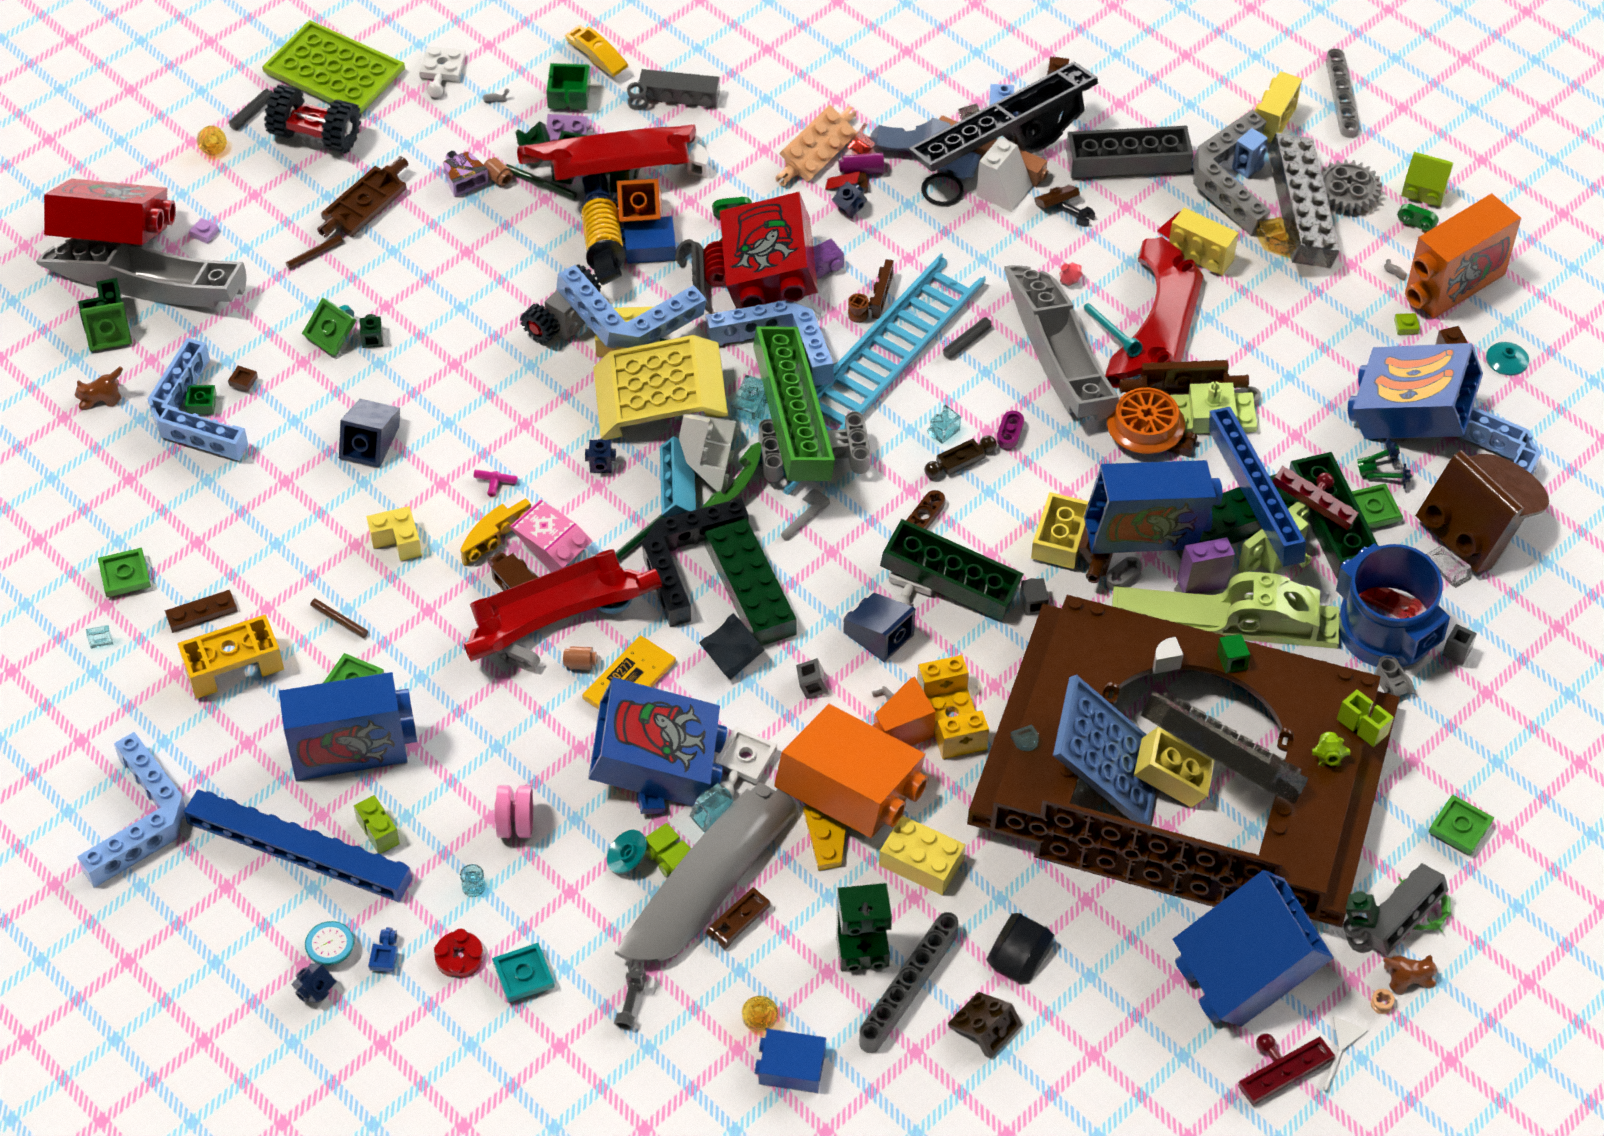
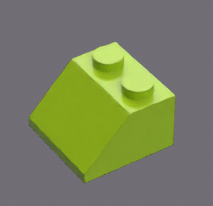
M1414 152L1401 196L1441 207L1454 162Z

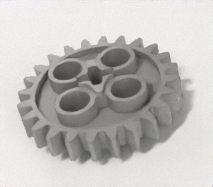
M1347 159L1344 160V163L1336 160V165L1329 162L1328 167L1323 166L1322 171H1319L1316 177L1315 190L1318 191L1317 196L1321 197V202L1327 201V207L1333 205L1335 211L1341 208L1342 213L1346 209L1351 214L1355 209L1361 213L1362 208L1367 211L1369 206L1374 207L1375 202L1379 201L1382 182H1379L1380 176H1375L1376 171H1369L1370 166L1363 167V162L1356 165L1355 160L1351 163H1348Z

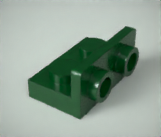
M540 121L527 133L519 129L515 132L519 146L550 141L546 125ZM540 159L539 162L530 164L538 167L544 160Z

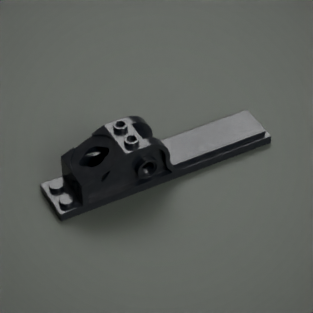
M1074 61L908 148L909 154L931 172H934L1000 136L1014 141L1022 151L1031 154L1036 153L1055 143L1074 119L1076 120L1085 111L1082 92L1097 85L1098 77ZM1018 111L1017 117L1013 116V114Z

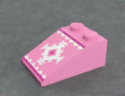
M542 499L509 527L550 572L566 567L592 542L590 537L576 523Z

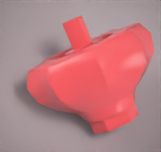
M1073 262L1063 264L1059 273L1060 282L1068 286L1078 283L1079 278L1083 275L1082 266Z

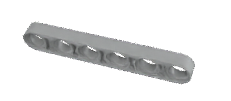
M1333 48L1327 52L1326 66L1340 133L1344 137L1352 138L1358 134L1359 121L1346 58L1342 50ZM1331 56H1337L1340 59L1334 60L1331 58ZM1334 70H1340L1343 73L1338 74L1335 73ZM1336 84H1343L1346 87H1338ZM1339 98H1346L1349 101L1344 102L1339 100ZM1342 112H1349L1352 115L1346 116ZM1345 126H1352L1354 129L1348 130Z

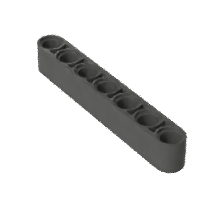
M944 912L937 917L861 1025L859 1030V1046L864 1052L874 1053L880 1049L956 940L959 922L955 914ZM948 926L951 927V929H945L943 927ZM936 944V945H939V946H938V947H932V946H930V945ZM924 962L926 965H919L918 963ZM911 980L914 983H906L904 981ZM897 998V999H900L901 1001H899V1002H894V1001H892V999ZM886 1017L888 1020H880L879 1018ZM871 1035V1036H874L875 1038H874V1039H867L866 1036Z

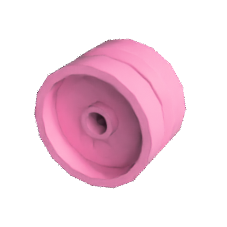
M498 785L494 811L498 838H510L513 833L514 823L516 834L519 838L532 837L533 790L531 785H519L516 790L515 800L513 789L510 785Z

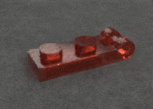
M1372 587L1359 594L1361 600L1400 619L1416 616L1415 613L1419 612L1423 606L1420 600L1416 598L1410 599L1390 588Z

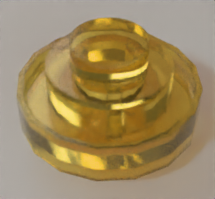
M209 125L198 132L197 145L204 154L215 156L226 148L227 139L220 128Z
M754 996L744 1003L742 1021L750 1030L765 1032L767 1028L771 1029L776 1024L778 1009L775 1002L770 998Z

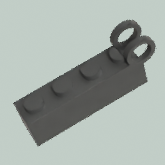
M641 69L639 82H633L627 87V94L629 96L628 106L633 110H642L647 106V101L717 108L720 94V77ZM634 87H639V93L634 94L630 90ZM633 99H642L644 103L633 105L631 101Z
M1421 863L1400 886L1395 888L1393 894L1379 905L1380 910L1375 928L1358 927L1350 931L1348 930L1350 925L1349 918L1345 920L1343 928L1347 935L1349 946L1353 949L1361 950L1370 945L1388 955L1448 892L1449 889L1445 875ZM1364 934L1367 936V940L1361 944L1352 942V938H1358Z

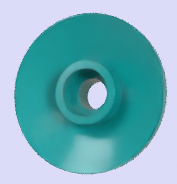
M1499 342L1488 349L1486 361L1495 372L1512 376L1526 370L1529 357L1527 352L1519 345L1511 342Z
M628 830L620 834L613 841L607 853V864L613 872L618 874L627 873L641 862L647 848L644 834L638 830Z

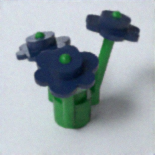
M1389 438L1383 442L1384 451L1357 459L1360 475H1366L1367 479L1403 478V489H1406V483L1411 481V470H1407L1406 463H1404L1403 474L1374 473L1375 470H1378L1376 463L1378 459L1387 456L1392 465L1398 462L1399 446Z

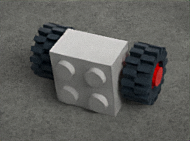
M577 264L576 266L601 292V285L595 279V274L592 275L590 273L591 270H586L585 266L581 267L580 264ZM557 290L544 302L545 309L543 305L532 304L520 317V321H522L521 326H524V331H528V335L530 337L533 336V340H538L541 344L548 343L555 335L567 341L572 335H576L585 324V321Z

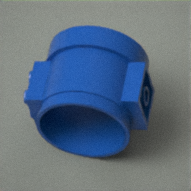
M1374 543L1368 548H1362L1357 556L1351 560L1347 559L1341 564L1336 591L1343 597L1339 614V634L1346 648L1356 658L1377 667L1379 659L1389 655L1395 657L1403 668L1418 662L1431 649L1444 641L1450 616L1439 606L1443 590L1442 576L1436 564L1425 553L1416 548L1401 544H1387L1378 547ZM1375 588H1394L1414 596L1427 610L1410 618H1390L1370 609L1361 600L1359 594Z

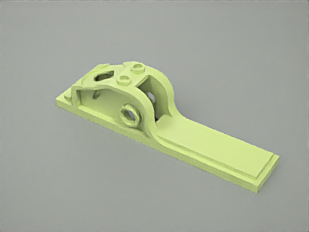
M1261 572L1239 573L1230 579L1228 588L1224 592L1216 595L1116 586L1113 588L1112 606L1117 608H1123L1225 636L1242 634L1244 640L1338 648L1339 607L1320 605V590L1308 585L1303 586L1279 574Z

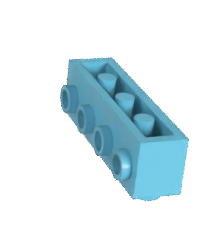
M673 436L660 446L661 511L664 517L696 510L695 471L686 463L679 438Z

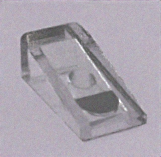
M1441 545L1426 554L1436 564L1441 575L1453 587L1457 588L1471 580V566Z

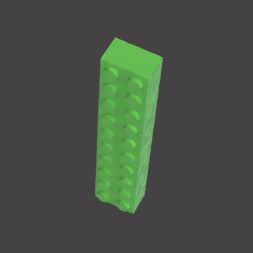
M756 326L753 348L787 480L796 482L831 481L835 458L798 327Z

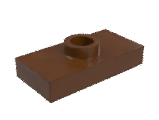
M1072 185L1054 187L1050 189V192L1035 197L1034 200L1036 205L1048 208L1079 196L1080 192L1078 187Z

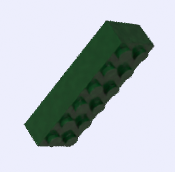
M1328 452L1293 460L1290 462L1289 469L1305 480L1312 482L1315 486H1317L1316 479L1321 473L1331 474L1334 478V485L1329 490H1325V492L1359 512L1349 529L1346 530L1311 507L1309 508L1310 514L1307 519L1335 577L1338 578L1340 566L1345 560L1353 559L1364 547L1368 548L1374 543L1378 546L1333 453Z
M1276 474L1269 476L1272 481ZM1275 486L1287 509L1299 501ZM1240 487L1224 492L1221 504L1213 505L1211 509V530L1203 531L1199 543L1228 538L1231 545L1251 538L1262 529ZM1175 550L1179 558L1182 559L1184 550Z
M747 518L705 531V547L740 620L760 645L764 646L797 635V619Z
M902 518L883 551L880 566L1000 621H1003L1014 600L1024 575L1022 572Z

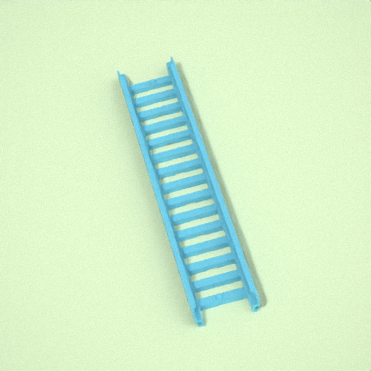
M941 253L833 367L834 383L815 386L818 401L823 396H826L847 409L860 412L863 415L986 281V276L980 277L970 288L940 273L947 265V260L943 258ZM934 280L962 296L955 300L928 284ZM923 293L950 309L944 313L916 297ZM910 305L938 320V322L933 326L905 311V309ZM896 318H899L927 334L921 339L895 325L893 322ZM886 330L915 347L909 352L880 335ZM874 343L903 360L897 365L868 348ZM862 356L891 373L885 378L856 361ZM850 369L877 384L878 387L872 391L844 374ZM837 382L866 399L862 404H859L831 387ZM819 402L822 415L840 424L841 426L838 429H845V416ZM760 455V458H759L758 465H759L760 463H762V461H761V455ZM783 465V476L787 477ZM790 481L783 489V493L789 495L801 481Z

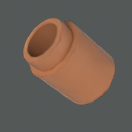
M493 157L485 161L484 166L488 169V177L497 185L506 186L512 180L513 174L510 168L498 158Z
M570 646L569 649H564L563 665L564 667H569V669L592 670L593 665H597V652H593V647Z

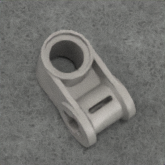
M1389 655L1381 657L1374 674L1381 676L1379 684L1384 693L1395 696L1412 694L1414 692L1413 682L1406 675L1398 660Z

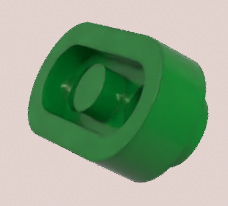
M748 197L718 199L712 204L713 215L720 219L721 210L750 204L752 200Z
M1408 203L1403 204L1397 213L1401 222L1424 231L1433 229L1439 222V218L1434 212Z

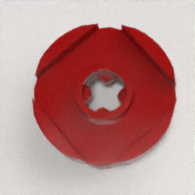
M462 928L446 934L434 947L436 966L441 973L448 977L454 975L464 978L474 974L482 964L483 947L480 940L474 934ZM463 951L464 956L462 958L459 956L453 957L455 955L454 952Z

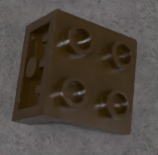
M977 992L948 1022L949 1028L975 1037L983 1054L990 1058L1023 1025L1012 1003L981 992Z

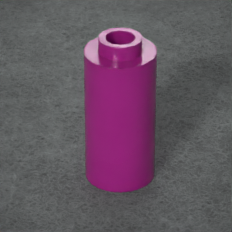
M883 152L844 155L842 160H838L839 172H843V175L854 172H866V174L884 173Z

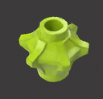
M1325 732L1320 736L1317 747L1312 749V755H1316L1319 758L1320 766L1328 764L1331 766L1337 765L1338 767L1341 766V760L1345 756L1350 755V749L1343 745V738H1338L1334 732Z

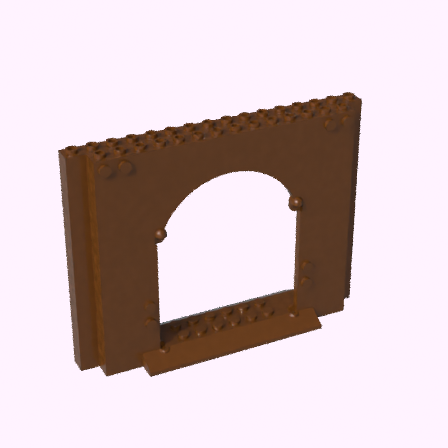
M1066 595L1062 608L1042 604L972 799L967 824L1036 843L1034 858L1211 907L1218 905L1262 870H1266L1285 878L1310 919L1342 928L1346 916L1349 893L1351 894L1400 699L1399 696L1378 691L1381 676L1245 641L1250 652L1248 670L1225 673L1217 654L1219 638L1225 637V635L1071 595ZM1176 637L1183 653L1181 668L1177 670L1199 671L1222 677L1243 687L1258 698L1273 715L1280 728L1277 742L1278 749L1287 752L1259 855L1070 804L1079 777L1053 756L1069 677L1078 675L1110 704H1115L1118 699L1119 690L1140 677L1154 673L1153 663L1158 645L1165 639ZM1355 690H1359L1373 701L1369 718H1371L1376 705H1379L1394 717L1388 735L1374 747L1357 735V729L1352 731L1337 720L1342 702ZM1110 691L1114 692L1112 699L1108 698ZM1334 732L1338 738L1344 739L1343 745L1350 749V755L1345 756L1341 760V766L1337 767V765L1331 766L1328 764L1320 766L1319 758L1316 755H1312V749L1317 747L1319 738L1323 733ZM1284 737L1288 738L1287 745L1282 744Z

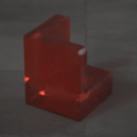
M866 122L858 129L848 145V148L856 154H868L875 144L869 136L863 133L868 125Z

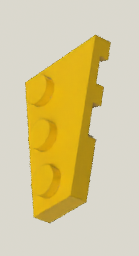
M810 805L803 806V813L818 871L841 867L846 825Z

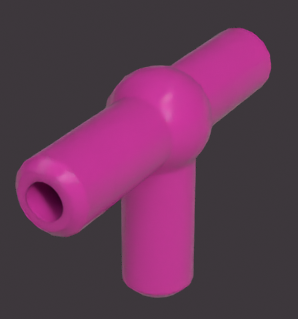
M475 469L473 474L474 478L490 480L487 492L490 497L496 496L499 482L517 484L518 480L517 476L502 474L498 471L489 472Z

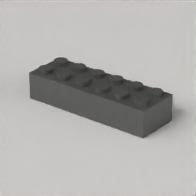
M1187 125L1067 132L1066 153L1071 178L1191 171L1193 150Z

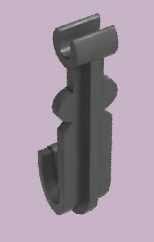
M691 239L684 240L676 249L675 259L682 267L684 266L686 256L691 253L693 285L706 298L704 248L699 242ZM706 301L705 310L707 312L710 310V304L708 303V301Z

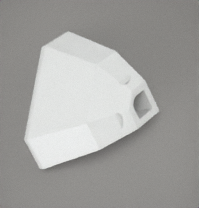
M684 414L679 441L686 463L716 491H721L722 487H727L729 474H725L727 463L732 464L734 451L730 450L732 439L737 440L739 427L735 426V420Z

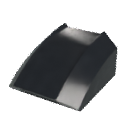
M1012 913L997 937L986 961L995 969L1016 980L1030 982L1051 950L1054 943V934L1047 926H1043L1025 917L1022 913Z

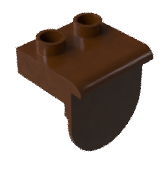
M1461 450L1451 458L1415 516L1473 571L1479 573L1493 568L1525 518L1541 514L1546 510L1549 505V496L1543 485L1530 472L1518 464L1491 454L1468 456Z

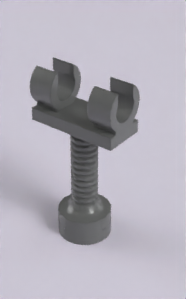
M634 959L628 963L629 973L626 972L625 976L628 991L621 1013L616 1014L614 1025L623 1029H633L635 1017L632 1015L637 990L643 991L644 983L646 982L643 962L641 961V968L636 971V968L632 969Z

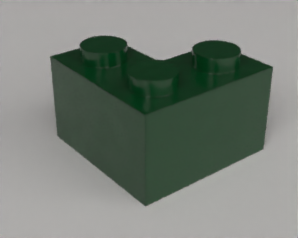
M117 278L97 281L99 297L78 301L83 327L81 309L123 302Z

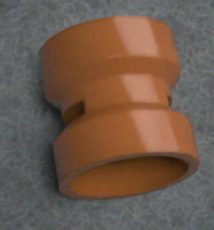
M855 293L849 297L848 318L851 321L861 323L867 320L869 316V299L866 295Z

